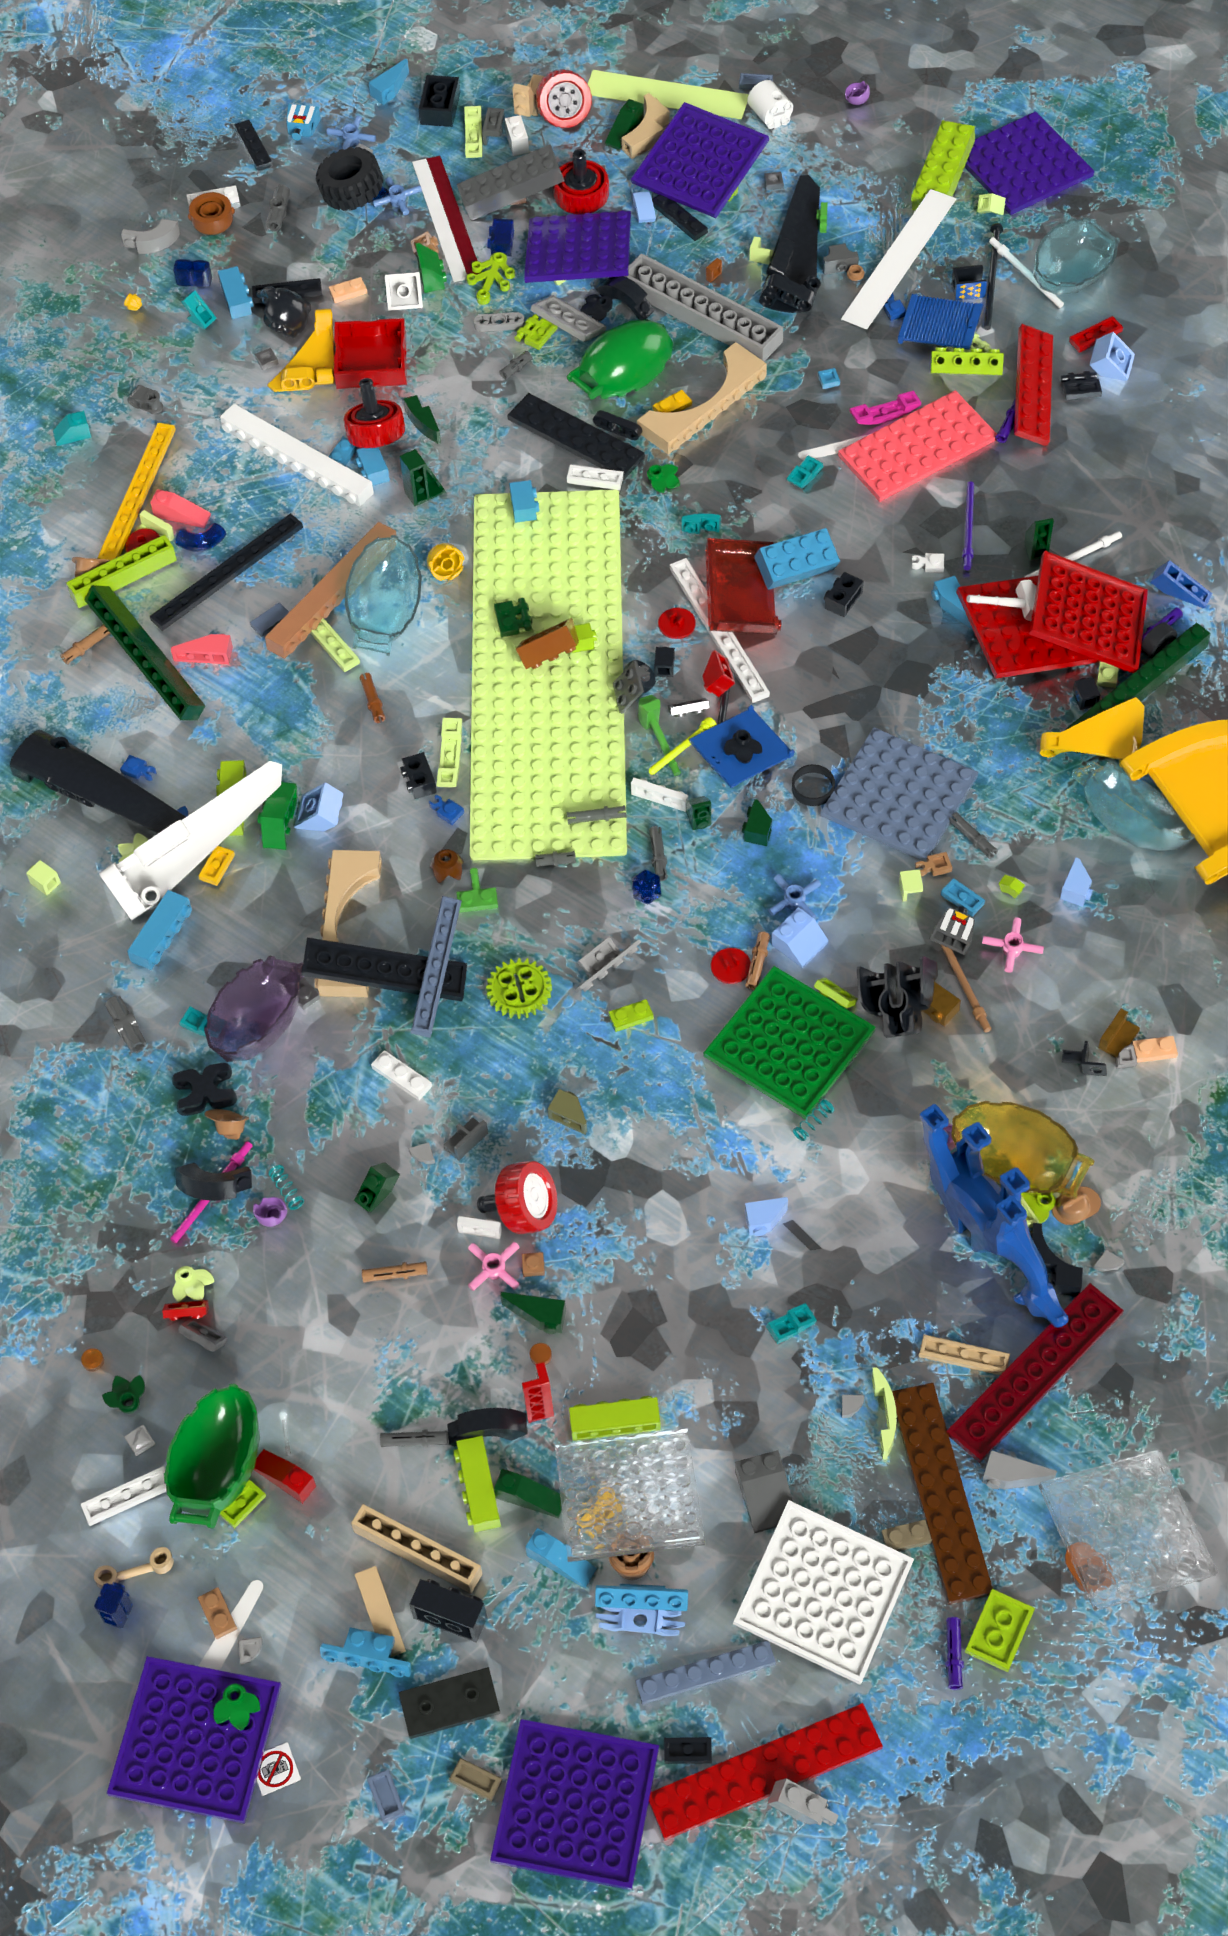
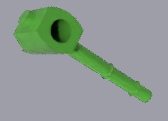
M653 695L640 698L638 720L646 730L653 729L661 750L666 755L671 750L659 725L660 699ZM674 758L668 764L673 775L678 776L681 772Z

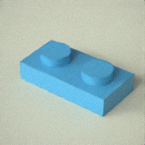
M342 437L328 457L346 466L359 447L353 446L347 438Z
M954 878L941 890L942 897L957 907H965L968 910L967 914L971 917L985 904V899Z

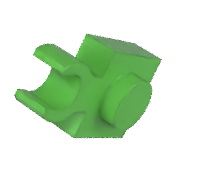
M821 202V208L817 209V220H820V233L827 232L828 202Z

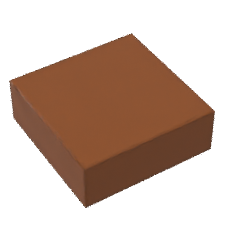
M718 258L706 267V280L710 283L722 274V260Z

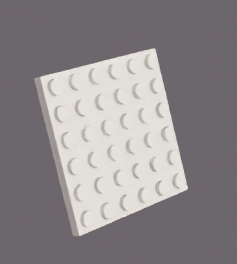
M788 1500L733 1624L861 1685L914 1559Z

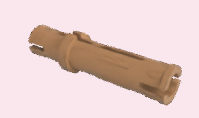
M102 624V626L81 641L73 643V647L62 653L60 657H64L62 660L68 665L78 656H83L85 651L111 633Z
M767 932L758 933L755 947L752 949L753 957L745 983L746 988L750 990H755L758 986L764 959L768 955L767 946L770 935Z
M426 1261L411 1264L403 1262L402 1265L362 1269L363 1283L403 1277L404 1279H409L411 1276L428 1275Z

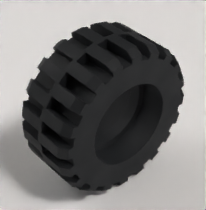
M347 147L345 150L340 149L336 153L333 152L330 154V157H326L323 160V163H320L316 172V182L327 205L337 210L347 211L348 209L355 210L357 207H363L366 203L372 202L373 198H376L382 189L383 175L373 153L360 147Z

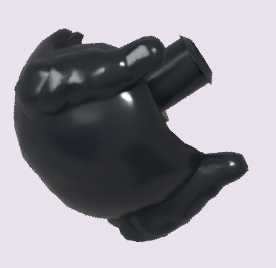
M269 286L257 291V297L262 298V302L266 304L263 317L266 326L275 332H282V335L286 338L290 336L295 338L298 334L302 333L308 321V314L311 311L310 302L304 300L296 292L286 288Z

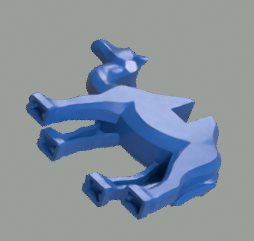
M936 1104L931 1105L920 1113L924 1131L923 1140L930 1158L931 1181L947 1210L953 1226L959 1234L967 1229L971 1232V1248L974 1252L984 1253L989 1251L1016 1264L1027 1282L1022 1291L1012 1297L1013 1300L1018 1304L1025 1305L1033 1316L1044 1317L1056 1328L1063 1327L1068 1323V1315L1060 1306L1055 1289L1048 1280L1046 1265L1030 1235L1026 1221L1027 1212L1021 1205V1193L1030 1189L1029 1180L1019 1168H1013L1000 1176V1188L993 1179L984 1175L980 1150L991 1143V1136L980 1122H976L963 1129V1138L956 1142L957 1151L950 1153L947 1145L949 1134L943 1130V1128L949 1125V1119Z

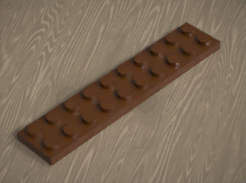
M934 1383L892 1391L896 1405L897 1422L923 1515L932 1539V1547L948 1604L951 1605L988 1597L993 1587L950 1438L946 1433L947 1428Z

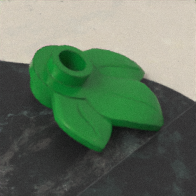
M652 465L647 471V477L651 481V486L657 492L664 493L666 488L674 489L680 486L679 479L674 475L678 471V467L675 465Z
M231 1684L224 1690L223 1699L215 1705L214 1720L216 1724L229 1720L236 1729L242 1731L249 1723L250 1713L260 1711L259 1700L254 1694L247 1693L242 1685ZM234 1693L239 1694V1698L236 1700L231 1699Z

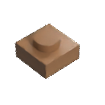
M543 1252L522 1254L523 1277L545 1275Z

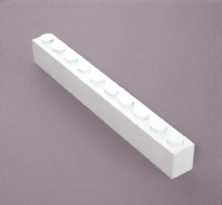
M233 404L220 416L222 428L225 432L233 434L239 440L245 441L253 448L264 452L267 456L275 458L279 463L289 466L293 471L303 474L307 479L317 482L321 487L331 490L335 495L347 499L349 503L361 507L374 494L372 481L236 404Z

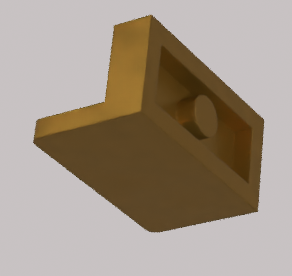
M1122 1008L1102 1035L1098 1047L1115 1058L1125 1047L1131 1045L1140 1031V1027L1126 1020L1128 1011Z

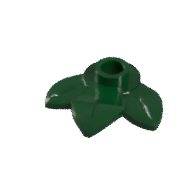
M141 1375L136 1376L131 1382L120 1376H115L112 1383V1391L104 1393L102 1395L103 1400L111 1408H119L121 1412L126 1414L133 1413L139 1408V1398L145 1392V1382ZM128 1401L133 1402L132 1405L125 1406Z

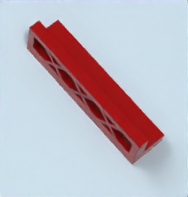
M544 1362L535 1364L537 1379L522 1383L528 1423L554 1417L550 1382Z

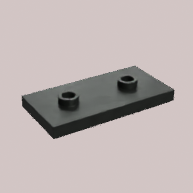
M489 1667L399 1692L410 1739L501 1714Z

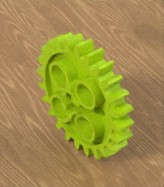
M518 958L517 963H514L510 959V964L507 965L503 961V968L496 966V973H490L491 978L487 979L488 985L486 986L487 998L490 1000L491 1006L495 1005L496 1012L501 1010L502 1016L509 1013V1017L512 1018L514 1014H517V1018L520 1019L521 1014H524L528 1018V1013L531 1012L533 1015H536V1009L542 1011V1004L548 1005L547 998H551L550 991H552L551 977H548V971H543L542 965L537 967L536 961L529 964L528 958L524 963ZM514 974H517L520 989L522 991L523 999L525 1001L524 1003H522L520 1000L518 987L516 986Z

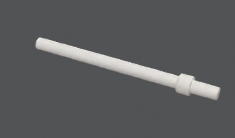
M994 237L990 239L989 243L997 249V253L1012 263L1058 308L1064 305L1063 301L1009 252L1007 246L1002 245Z
M1118 531L1109 536L1105 535L1099 538L1097 542L1064 558L1071 561L1077 560L1101 547L1106 548L1110 546L1112 542L1122 538V534ZM1039 570L1030 573L1025 577L1038 576Z

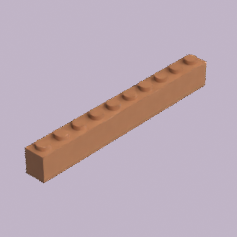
M378 522L265 636L267 650L284 659L293 653L296 647L305 641L311 631L318 627L322 618H327L330 612L339 606L341 601L352 592L353 588L358 583H361L364 577L373 571L375 566L385 558L386 554L396 547V530Z

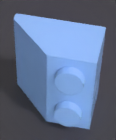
M1111 332L1096 340L1090 366L1100 376L1126 381L1129 378L1135 354L1114 332Z
M325 782L303 794L294 827L296 829L321 832L335 827L339 820L338 814L342 807L344 793Z
M799 907L772 932V946L801 968L829 942L815 919Z

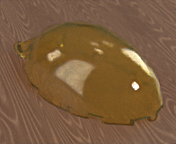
M983 1101L966 1106L967 1108L958 1116L955 1115L953 1117L951 1137L955 1146L956 1142L963 1138V1129L976 1122H980L991 1136V1143L980 1150L984 1175L990 1177L1001 1186L1000 1176L1013 1168H1019L1030 1182V1189L1022 1193L1025 1195H1050L1058 1192L1071 1199H1076L1078 1196L1077 1191L1090 1166H1093L1095 1163L1092 1158L1078 1153L1079 1150L1075 1140L1063 1126L1039 1110L1012 1102L990 1103V1101ZM1077 1162H1082L1070 1188H1065L1073 1175Z

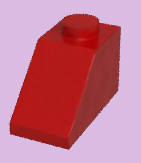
M714 650L711 653L702 677L705 683L704 688L709 693L720 697L735 684V680L727 658Z

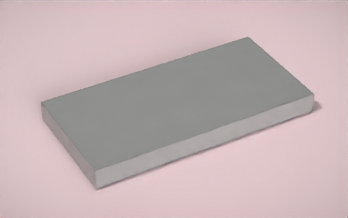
M554 295L531 306L532 312L583 342L606 331L605 325Z

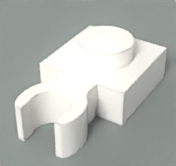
M925 553V557L912 556V562H918L912 563V569L925 568V572L944 573V554Z

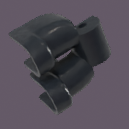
M920 956V967H913L901 961L896 962V967L886 963L884 964V973H876L861 966L857 967L860 1003L868 1013L875 1016H883L884 1036L886 1038L919 1034L921 1032V1011L929 1009L933 1002L934 981L938 977L937 962L925 956ZM897 986H898L899 989H901V1001H900V1004H897V996H896V987H897Z

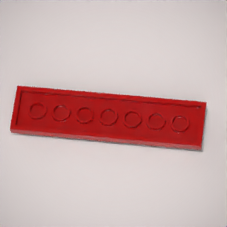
M1021 324L1018 329L1014 435L1047 446L1050 442L1053 335Z

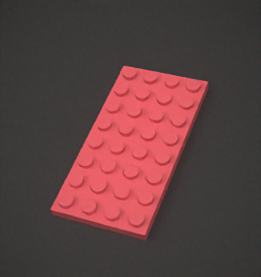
M955 390L839 450L838 456L877 500L881 502L996 441L997 433Z

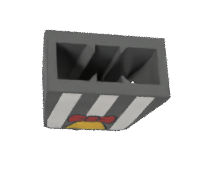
M959 906L956 910L948 908L935 926L929 939L965 955L972 941L975 920L967 915L968 910L965 907Z

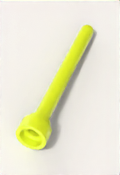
M711 717L705 718L698 730L651 766L648 770L649 774L654 775L691 745L689 742L690 738L716 726V722Z

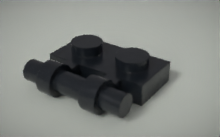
M1084 371L1080 374L1072 372L1067 375H1061V383H1063L1066 400L1102 396L1097 372Z

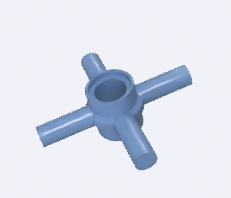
M359 115L355 117L353 123L346 124L343 130L327 128L328 135L343 137L345 142L342 149L344 150L347 147L358 145L360 140L376 141L375 135L360 133L358 130L362 117Z
M390 177L386 178L385 182L389 187V194L386 197L372 201L373 206L378 207L391 202L394 208H400L403 215H408L409 210L405 205L406 197L422 192L421 186L418 185L404 190L401 185H395Z
M780 874L776 875L774 881L785 894L784 900L768 909L770 915L773 916L786 907L790 910H796L799 907L815 919L816 915L804 902L807 894L821 886L820 881L816 879L802 888L799 885L789 886Z

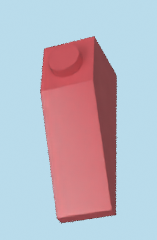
M157 489L150 502L153 515L157 518L205 528L211 516V513L175 493Z
M210 634L172 646L171 653L173 660L178 662L229 665L233 645L230 635Z

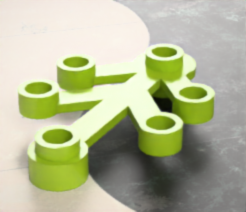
M502 252L492 254L490 259L485 262L475 261L472 263V271L474 273H480L482 269L492 266L491 269L477 275L473 273L467 275V283L469 285H475L477 282L486 279L483 288L476 294L477 302L480 305H486L490 302L489 291L494 279L499 284L501 291H508L510 289V282L503 279L498 272L499 268L504 271L507 279L515 277L514 268L508 267L506 264L507 256Z

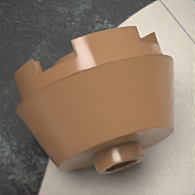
M640 1534L627 1537L624 1535L619 1536L612 1543L609 1551L611 1566L622 1578L627 1580L642 1578L648 1572L654 1560V1550L650 1542Z

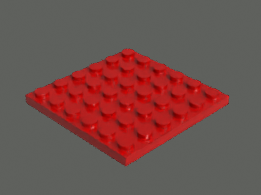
M1044 551L1041 557L1029 634L1125 671L1135 673L1139 668L1148 589Z
M1038 576L957 588V595L995 679L1100 662L1099 660L1030 635L1031 621L1024 618L1022 609L1019 607L967 602L968 595L1018 598L1015 589L1023 580H1031L1037 586Z

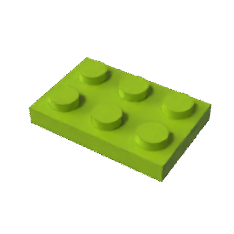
M992 1589L965 1653L1009 1672L1035 1608Z

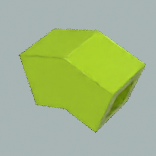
M1004 875L999 882L1001 892L1008 893L1013 898H1016L1025 887V884L1017 878Z

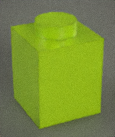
M590 623L575 625L579 643L575 646L576 649L572 653L594 649V641H597L596 631L591 629Z

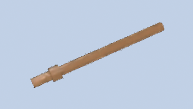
M941 945L973 1009L972 1013L975 1019L979 1021L985 1033L989 1032L992 1028L986 1018L987 1014L984 1008L980 1006L952 949Z

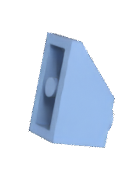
M1075 858L1062 888L1060 899L1083 907L1086 900L1090 901L1093 889H1090L1092 880L1079 858Z
M783 1197L745 1203V1216L749 1235L762 1236L771 1232L788 1210V1198Z

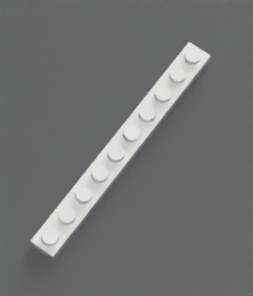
M687 558L670 564L672 574L720 652L727 658L730 668L751 702L754 703L769 697V690Z

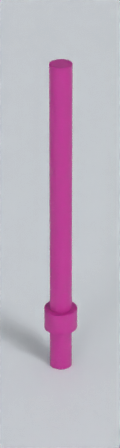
M246 1141L241 1149L232 1155L229 1159L230 1163L222 1173L233 1171L236 1167H240L245 1161L244 1157L253 1145ZM200 1199L170 1237L172 1242L177 1244L210 1200Z

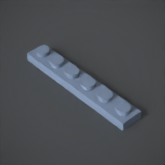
M764 1641L635 1681L642 1705L767 1668L776 1665V1661L769 1641Z

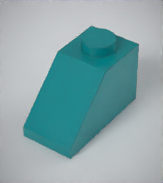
M84 410L67 414L53 430L57 446L92 438Z

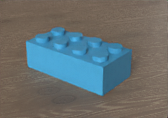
M827 528L762 547L754 556L768 590L834 570L840 563Z

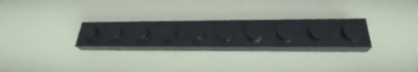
M290 513L150 616V620L164 631L303 528L302 522Z

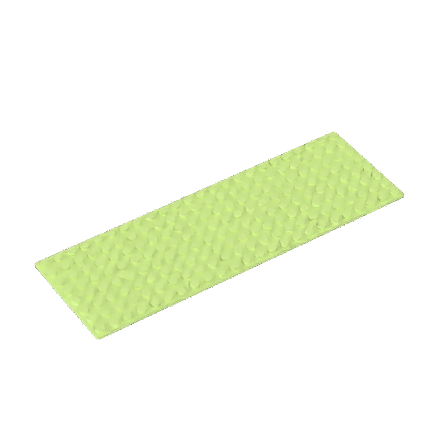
M619 491L537 492V498H534L539 503V512H536L537 520L515 523L510 493L476 494L474 496L470 859H536V854H550L553 851L558 853L575 851L576 857L625 856L627 854L626 818L609 819L607 822L599 820L568 825V819H575L576 817H567V812L603 809L604 806L611 808L625 805L626 807L624 713H619L613 688V682L623 673ZM525 598L529 606L528 614L532 618V630L525 631L524 627L519 628V634L501 637L494 604L512 601L513 606H518V599ZM521 614L516 615V619H521ZM570 618L573 619L574 625L590 623L591 629L596 631L597 641H594V649L576 653L570 652L568 654L564 651L558 654L559 657L550 662L547 659L542 662L543 665L536 669L531 667L526 669L516 651L521 641Z

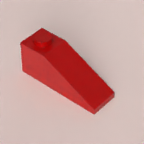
M265 1449L256 1458L254 1470L303 1504L316 1488L313 1476L297 1465Z

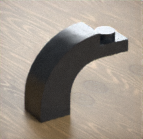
M609 277L596 288L601 296H608L611 299H618L624 302L639 320L647 319L655 311L645 298L648 294L637 283L627 277Z
M195 1162L175 1168L176 1186L183 1193L193 1198L210 1201L237 1198V1192L252 1188L251 1169L248 1166L225 1173L206 1172L199 1168Z
M483 1408L458 1414V1420L447 1424L449 1445L454 1447L457 1446L456 1441L478 1436H495L512 1441L528 1434L526 1413L508 1408Z

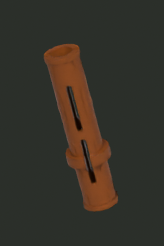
M365 673V679L364 675L361 674L359 678L368 701V709L372 712L373 720L375 723H380L379 717H381L383 722L386 719L382 710L383 704L378 698L370 673Z

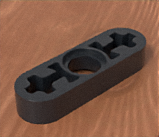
M602 410L597 411L593 417V422L597 427L630 440H638L643 432L641 426L637 423Z

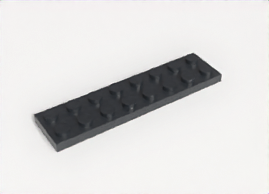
M530 393L508 414L509 421L597 467L622 471L624 473L623 480L645 458V453Z
M307 937L301 976L419 995L428 957ZM448 960L440 998L463 1001L467 963Z

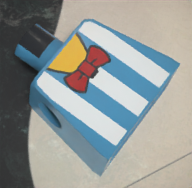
M288 104V134L292 135V138L297 141L301 140L302 136L311 137L321 121L319 107Z

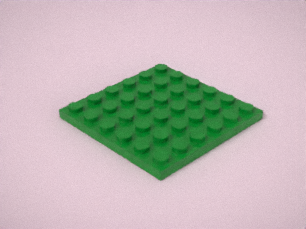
M773 966L703 1052V1056L806 1120V1116L812 1113V1110L816 1108L873 1035L876 1027Z

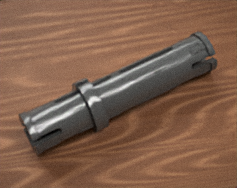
M625 805L611 808L604 806L603 809L567 812V817H576L575 819H568V825L599 820L607 822L609 819L627 818L626 813H618V811H626Z
M958 812L952 814L955 819L950 817L949 822L973 843V847L980 849L988 859L994 857L993 852L997 854L998 849L987 841L985 835L978 833Z
M653 826L649 829L653 855L651 862L655 870V880L661 882L668 878L666 871L667 858L664 855L661 827Z
M422 1430V1432L381 1433L380 1445L381 1447L422 1445L423 1448L428 1447V1445H448V1431L428 1432V1430Z

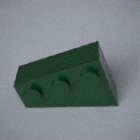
M416 449L399 456L404 491L414 507L446 493Z

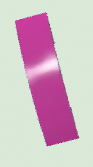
M913 390L899 394L895 401L870 408L863 404L850 408L849 411L858 424L873 425L900 418L921 406L922 402Z

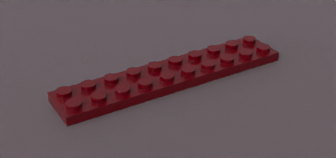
M1091 1283L1064 1309L1068 1315V1323L1060 1328L1050 1324L946 1431L954 1442L979 1463L990 1454L991 1450L1011 1432L1123 1314L1124 1310Z

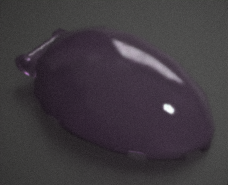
M270 955L265 962H263V959L253 961V965L247 969L242 968L236 973V977L231 982L227 981L221 988L208 1011V1023L204 1031L209 1048L225 1061L233 1062L249 1060L265 1052L289 1028L300 1004V981L303 978L301 976L303 963L297 964L279 960L275 956Z

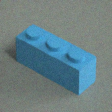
M238 266L218 271L221 288L231 318L235 319L252 315L251 307H253L251 296H247L250 294L247 284H243L246 283L243 272H239Z

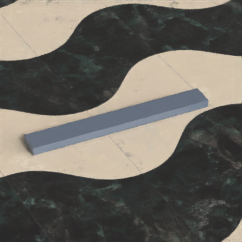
M442 896L411 1034L431 1038L462 900Z

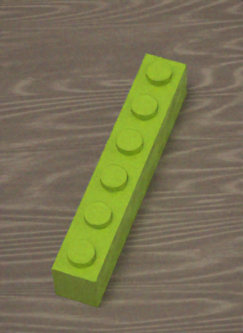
M166 535L156 538L66 582L70 597L79 609L87 605L84 599L92 585L109 586L114 592L177 561L174 547Z

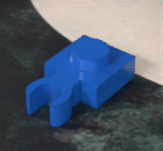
M892 293L883 308L890 321L905 317L906 309L900 299L895 301Z
M132 755L128 756L120 768L121 774L137 780L140 776H144L146 780L152 781V776L149 773L157 774L153 766H147L145 760Z
M435 795V801L438 803L429 801L430 808L437 810V816L450 825H453L464 814V808L450 799L444 802L440 796Z

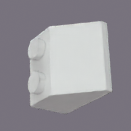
M420 272L385 275L388 311L423 308Z

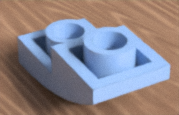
M650 192L633 193L638 223L655 222L656 217Z

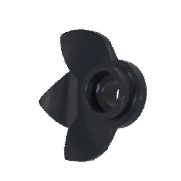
M590 295L585 298L586 304L581 307L580 311L586 315H592L593 319L601 322L606 318L607 312L612 309L613 301L608 296Z
M738 730L734 733L732 739L726 741L724 753L726 755H735L739 762L747 764L751 761L753 753H762V746L758 741L751 738L748 731Z

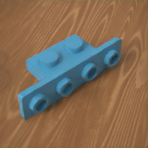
M597 1585L595 1606L687 1611L688 1590L667 1589L665 1586Z
M350 1627L343 1648L321 1643V1657L328 1662H342L355 1668L359 1666L365 1667L373 1672H388L396 1677H410L411 1675L410 1662L390 1658L395 1643V1637Z

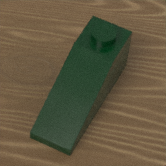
M631 99L627 100L620 109L605 141L606 146L617 150L622 148L621 137L632 132L644 118L642 103Z
M1053 518L1035 521L1026 531L1024 545L1030 560L1040 559L1044 551L1049 552L1054 524Z
M501 1292L500 1297L503 1306L539 1330H543L548 1334L562 1333L566 1314L565 1300Z
M501 1469L494 1487L496 1499L558 1519L566 1501V1496L526 1476L505 1469Z

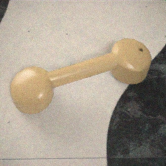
M159 1547L151 1553L150 1563L116 1572L113 1567L108 1565L101 1566L96 1569L94 1580L100 1589L111 1590L118 1585L119 1581L152 1571L157 1574H165L172 1568L174 1559L169 1549Z

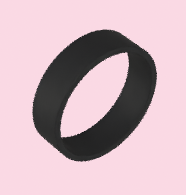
M805 765L799 768L792 778V793L800 803L807 806L825 804L835 790L833 774L821 765ZM819 773L830 780L832 788L822 797L810 798L800 794L794 784L804 774Z

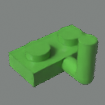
M471 868L472 890L456 892L457 899L462 900L459 913L498 908L496 887L480 889L478 869Z

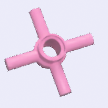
M1020 918L1013 919L1012 931L1004 939L983 936L982 944L1003 948V952L1007 956L1005 972L1007 973L1013 971L1014 960L1022 951L1043 954L1044 946L1024 943L1023 937L1019 934L1022 921Z
M513 1242L500 1255L497 1253L487 1255L475 1243H472L468 1250L483 1262V1271L468 1284V1287L474 1291L487 1278L493 1280L501 1278L515 1290L520 1283L505 1271V1261L520 1248L519 1245ZM492 1264L499 1265L496 1268H489Z

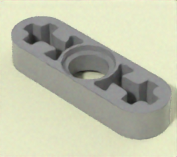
M519 312L480 314L474 318V328L479 332L518 330L525 325L524 316ZM497 320L504 321L502 324L495 323Z

